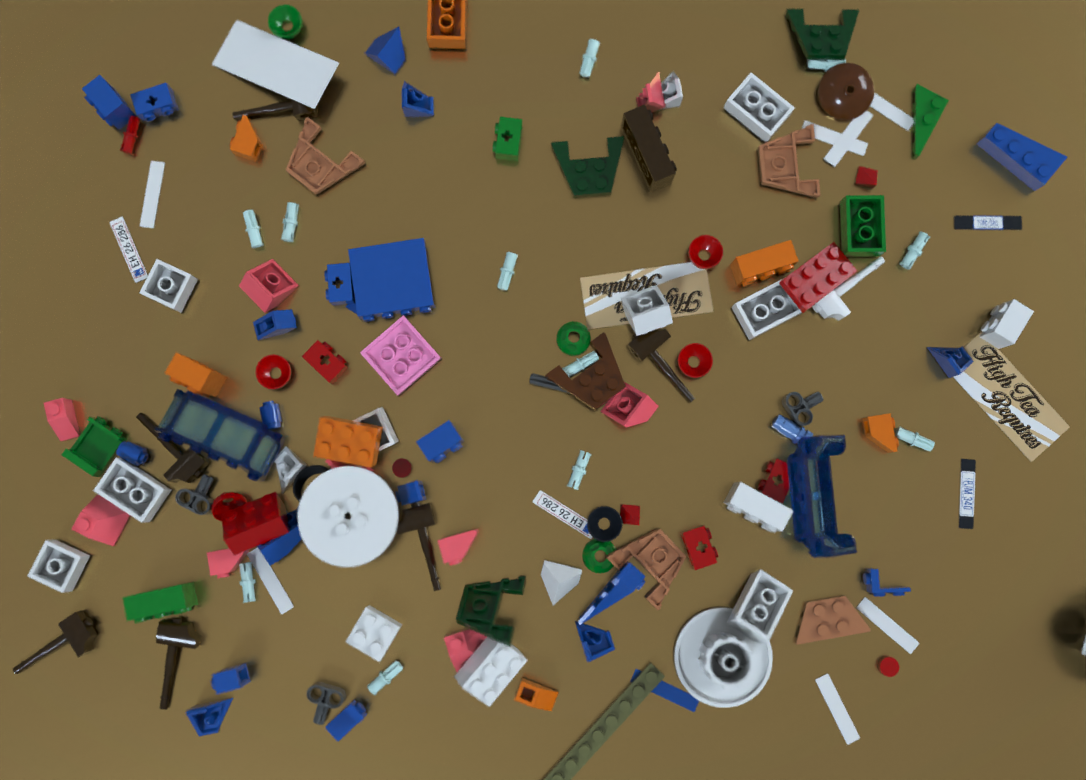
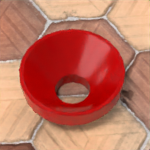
M698 236L689 246V259L697 268L705 270L714 268L723 257V247L719 240L713 236ZM707 251L710 255L709 259H700L699 252Z
M699 343L686 345L678 355L680 370L691 378H700L706 375L713 365V357L710 350ZM690 357H697L699 359L697 367L689 365L688 360Z
M275 354L263 357L258 362L255 371L258 382L263 387L273 390L284 387L289 382L292 373L288 361L282 356ZM274 368L281 370V376L277 379L271 377V371Z
M224 492L213 501L211 506L212 515L215 519L222 521L221 514L247 503V500L240 493ZM233 498L230 502H223L225 499Z

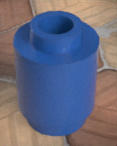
M274 401L262 403L263 406L259 407L265 429L280 428L282 418L279 404H274Z
M130 441L121 442L116 452V455L120 456L121 459L135 466L144 464L148 458L146 448Z

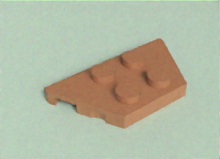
M845 595L807 601L804 605V614L800 620L798 636L795 638V644L871 632V630Z

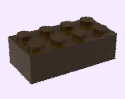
M644 104L625 112L621 127L650 191L653 192L672 184L677 168L674 161L669 159V150L667 145L663 144L660 139L661 132L658 126L655 127L652 120L654 118L651 110H647Z

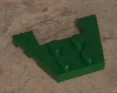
M787 9L785 16L790 20L791 28L798 36L799 45L806 59L844 60L859 10L842 9L840 14L841 25H805L804 9Z
M624 136L607 137L608 157L574 160L569 158L568 141L551 142V148L556 155L573 197L611 194Z
M519 576L515 580H509V578L501 579V582L490 583L489 581L465 585L456 622L511 647L514 627L496 625L495 622L503 593L523 595L526 576Z

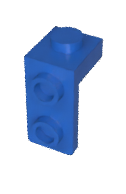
M865 568L863 582L866 585L867 592L873 593V596H886L885 593L893 592L894 596H903L905 592H911V587L906 586L880 587L879 569Z
M354 699L325 728L336 741H340L354 726L366 717V709L360 702Z

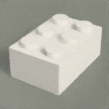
M752 72L727 99L724 105L725 110L766 143L795 109V107Z
M783 279L744 298L731 307L749 340L802 313L779 284Z
M115 458L93 491L141 523L151 522L172 489L137 466L121 458Z
M742 482L733 483L723 502L728 505V510L736 514H745L743 518L752 523L759 522L762 524L761 528L773 533L776 531L783 532L793 513V510Z
M760 569L750 575L726 623L759 645L768 642L793 590Z
M486 637L454 677L463 689L490 707L528 660L512 644L511 647Z

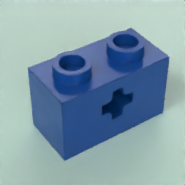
M167 83L130 94L136 115L142 121H152L158 116L170 115L174 111L179 110L173 90Z
M350 263L327 264V270L324 271L325 281L328 282L326 299L332 305L355 304ZM339 281L343 283L340 285V288L336 286L337 284H339Z
M246 663L224 668L212 674L213 678L211 679V685L213 690H216V694L239 689L251 682Z

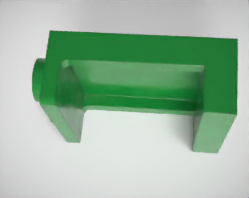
M89 416L87 419L89 424L72 448L65 449L61 455L91 476L101 477L115 457L121 442L126 441L127 438L122 436L123 432L118 428H111L106 425L107 421L102 417Z

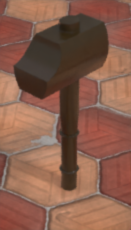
M293 99L232 113L234 120L241 119L242 115L252 117L293 110L294 117L297 120H305L306 117L311 119L318 116L317 107L314 109Z
M666 329L652 330L646 334L632 335L634 339L627 347L640 362L649 356L689 403L692 402L695 397L656 350L671 337Z
M142 412L136 416L143 426L177 459L163 475L169 482L177 483L178 481L191 483L195 478L198 479L203 475L204 472L202 470L210 463L203 454L193 447H189L184 453Z
M415 502L411 504V508L402 510V518L398 522L396 532L398 535L413 530L418 531L431 577L430 581H432L434 591L441 589L427 531L428 526L436 524L431 502L422 505L420 502Z
M83 610L68 616L58 624L63 634L42 649H39L38 652L26 660L21 661L20 664L13 668V672L19 674L67 642L70 643L77 657L86 655L94 649L93 641L97 635L92 626V620L86 617Z
M172 617V620L163 619L159 621L156 643L168 645L162 695L160 696V709L162 710L168 709L178 647L196 649L200 646L202 637L194 630L192 623L183 622L182 618Z

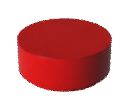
M400 458L393 463L392 471L397 477L405 478L412 472V465L407 459Z
M885 656L879 660L878 669L881 674L893 677L899 672V663L895 658Z

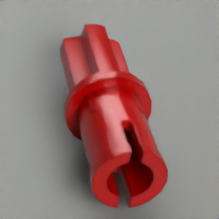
M130 116L126 132H123L124 137L120 151L127 154L133 153L135 141L138 139L136 134L140 118L136 116Z

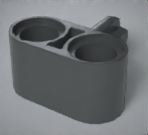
M819 391L803 399L800 393L791 392L782 398V406L791 421L802 427L809 425L813 420L810 408L823 402L824 399ZM790 396L796 399L795 406L789 404L788 399ZM799 413H803L806 416L804 423L799 421Z
M204 474L195 490H179L175 496L177 504L198 515L211 514V506L214 500L206 494L213 482V478ZM188 492L190 494V500L186 503L184 501V495ZM203 501H205L208 505L206 511H203L201 509V503Z
M316 682L308 688L307 699L317 704L313 722L323 725L329 708H339L345 702L347 695L344 689L323 682ZM314 688L321 690V697H316L313 694ZM333 693H337L340 696V702L332 700Z

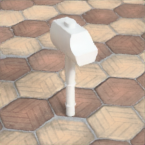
M880 256L812 306L814 311L820 313L824 319L834 318L838 321L849 315L851 311L841 300L840 296L885 263L884 258Z

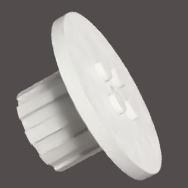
M354 466L338 467L322 473L307 487L298 508L299 531L308 549L322 561L340 567L359 566L380 556L392 542L399 521L397 501L389 485L374 472Z
M728 607L710 608L693 616L681 629L674 647L675 669L686 690L697 700L707 705L721 708L739 706L753 699L767 683L773 662L770 641L759 645L726 623L733 608Z

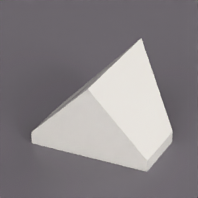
M672 72L661 82L665 107L662 109L679 107L683 99L680 79Z
M287 446L273 460L276 463L282 494L291 486L298 473L308 467Z
M544 560L541 577L552 605H555L578 585L582 569Z

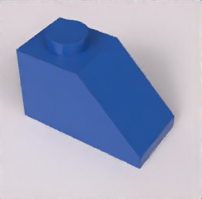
M292 309L271 311L253 322L257 340L285 334L297 328Z
M414 481L398 486V491L395 492L398 503L401 502L402 506L426 500L422 481Z

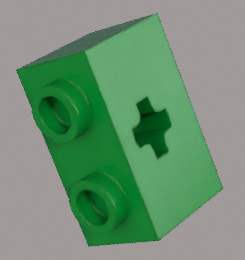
M500 117L499 123L495 124V134H498L497 141H493L492 152H495L496 159L518 161L523 127L522 119ZM506 136L510 137L508 141H505Z

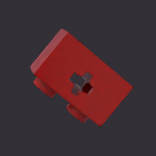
M317 340L302 357L333 385L348 369L345 365L347 361L339 354L335 356L331 352L333 348L326 341L321 343ZM325 357L328 358L330 362L328 365L323 360Z
M777 458L772 459V461L767 463L765 468L766 476L760 480L757 489H759L760 493L778 503H783L798 468ZM777 477V480H779L780 482L774 484L775 481L772 480V478Z
M700 525L680 532L693 570L717 563L716 558L719 556L715 546L712 547L710 543L712 535L709 528H705V525ZM698 542L705 545L702 548V552L696 550V547L699 546Z

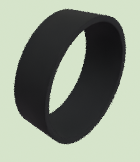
M312 465L300 471L293 483L295 498L299 502L301 501L302 486L310 476L324 473L329 469L321 465Z

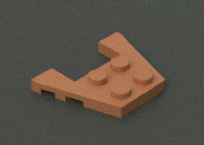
M306 117L305 125L299 134L298 143L292 152L286 172L317 195L363 166L365 161L353 151H350L339 165L310 144L322 128L309 117Z
M813 124L759 145L758 156L762 185L815 198L821 196L819 179L799 180L796 144L814 143Z
M657 528L607 554L605 557L618 570L634 557L658 581L645 598L655 609L659 610L686 555L661 529Z

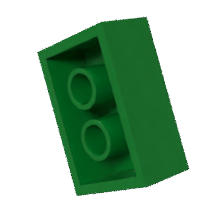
M846 195L840 201L841 251L846 257L881 256L886 252L884 195Z
M194 582L122 597L126 620H134V623L172 615L173 612L174 615L191 611L192 606L198 605Z

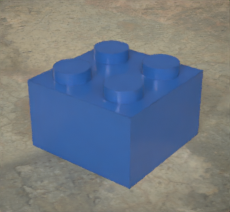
M98 75L82 88L86 93L84 98L91 106L95 107L97 114L111 127L114 125L120 130L129 122L130 116H137L118 92L101 75Z
M450 420L416 441L428 461L432 463L443 461L447 458L445 454L450 451L453 453L463 447L462 443L464 442Z

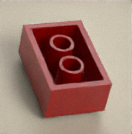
M276 491L221 514L223 540L233 555L289 533L286 506Z

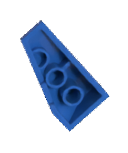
M299 506L297 510L287 512L289 533L257 546L270 566L285 557L302 539L298 526Z
M627 562L614 574L577 619V622L581 625L634 592L635 589L639 590L646 582L643 580L646 576L630 562Z

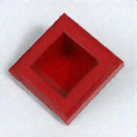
M859 166L855 185L873 189L877 185L878 170Z
M621 504L620 516L622 524L639 525L640 506Z

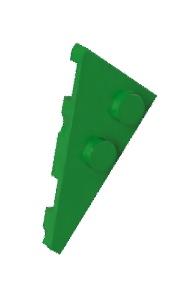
M916 84L913 88V92H915V103L913 104L915 113L913 117L915 142L913 143L914 157L918 158L949 100Z

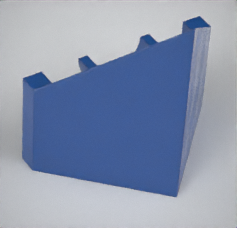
M399 27L377 37L365 52V55L395 75L406 61Z
M404 81L402 87V109L405 117L433 116L434 103L433 97H428Z
M963 346L960 348L927 347L948 378L961 374L974 362Z
M575 621L587 662H591L615 650L610 631L584 623L580 625Z
M233 698L195 705L186 710V715L199 736L219 733V728Z

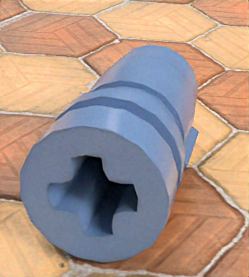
M778 414L771 424V427L785 437L790 438L792 443H797V446L801 449L807 446L813 436L812 432L809 430L805 431L803 426L799 427L781 414Z

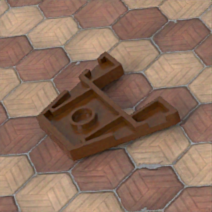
M604 332L590 342V345L601 359L571 380L560 365H558L545 375L547 380L554 382L561 389L566 390L593 410H597L626 387Z

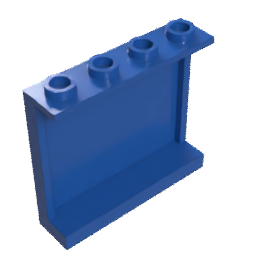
M424 238L348 249L357 316L367 322L375 320V317L382 316L383 319L394 317L393 314L401 313V316L411 315L413 311L420 310V313H426L435 308Z

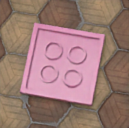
M404 315L360 352L397 396L403 393L441 359Z

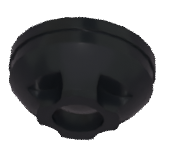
M601 506L590 513L587 520V528L590 535L596 540L602 542L612 541L622 530V518L612 507ZM601 518H607L610 522V526L605 530L601 529L598 525Z

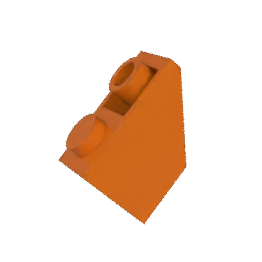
M242 115L241 120L236 125L235 137H232L230 141V150L236 156L256 162L262 143L249 118L246 115Z
M891 413L862 418L866 438L887 453L898 452L899 442L894 434L895 421L891 417Z
M522 678L515 695V701L533 708L552 711L559 692Z

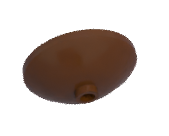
M854 63L838 64L830 68L820 80L818 86L819 103L822 109L835 119H855L864 114L870 107L874 98V83L870 74L863 67ZM847 87L852 88V93L847 92Z

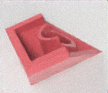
M658 72L653 80L642 89L643 93H639V97H636L637 107L645 104L647 110L650 109L651 112L665 107Z

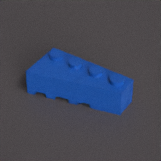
M998 123L993 125L977 142L978 146L1034 191L1044 186L1067 159V156Z

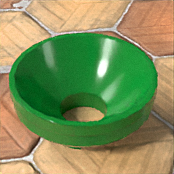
M279 5L268 16V26L271 32L281 39H291L298 35L302 29L303 22L300 12L291 5ZM285 22L293 24V27L288 31L282 28Z
M572 321L560 327L556 341L563 353L569 356H578L588 349L591 336L585 325ZM571 332H577L580 339L578 342L573 343L569 341L568 335Z
M593 539L583 549V562L594 573H606L614 565L607 558L603 562L596 561L595 553L602 550L607 555L615 551L616 548L610 541L602 542Z

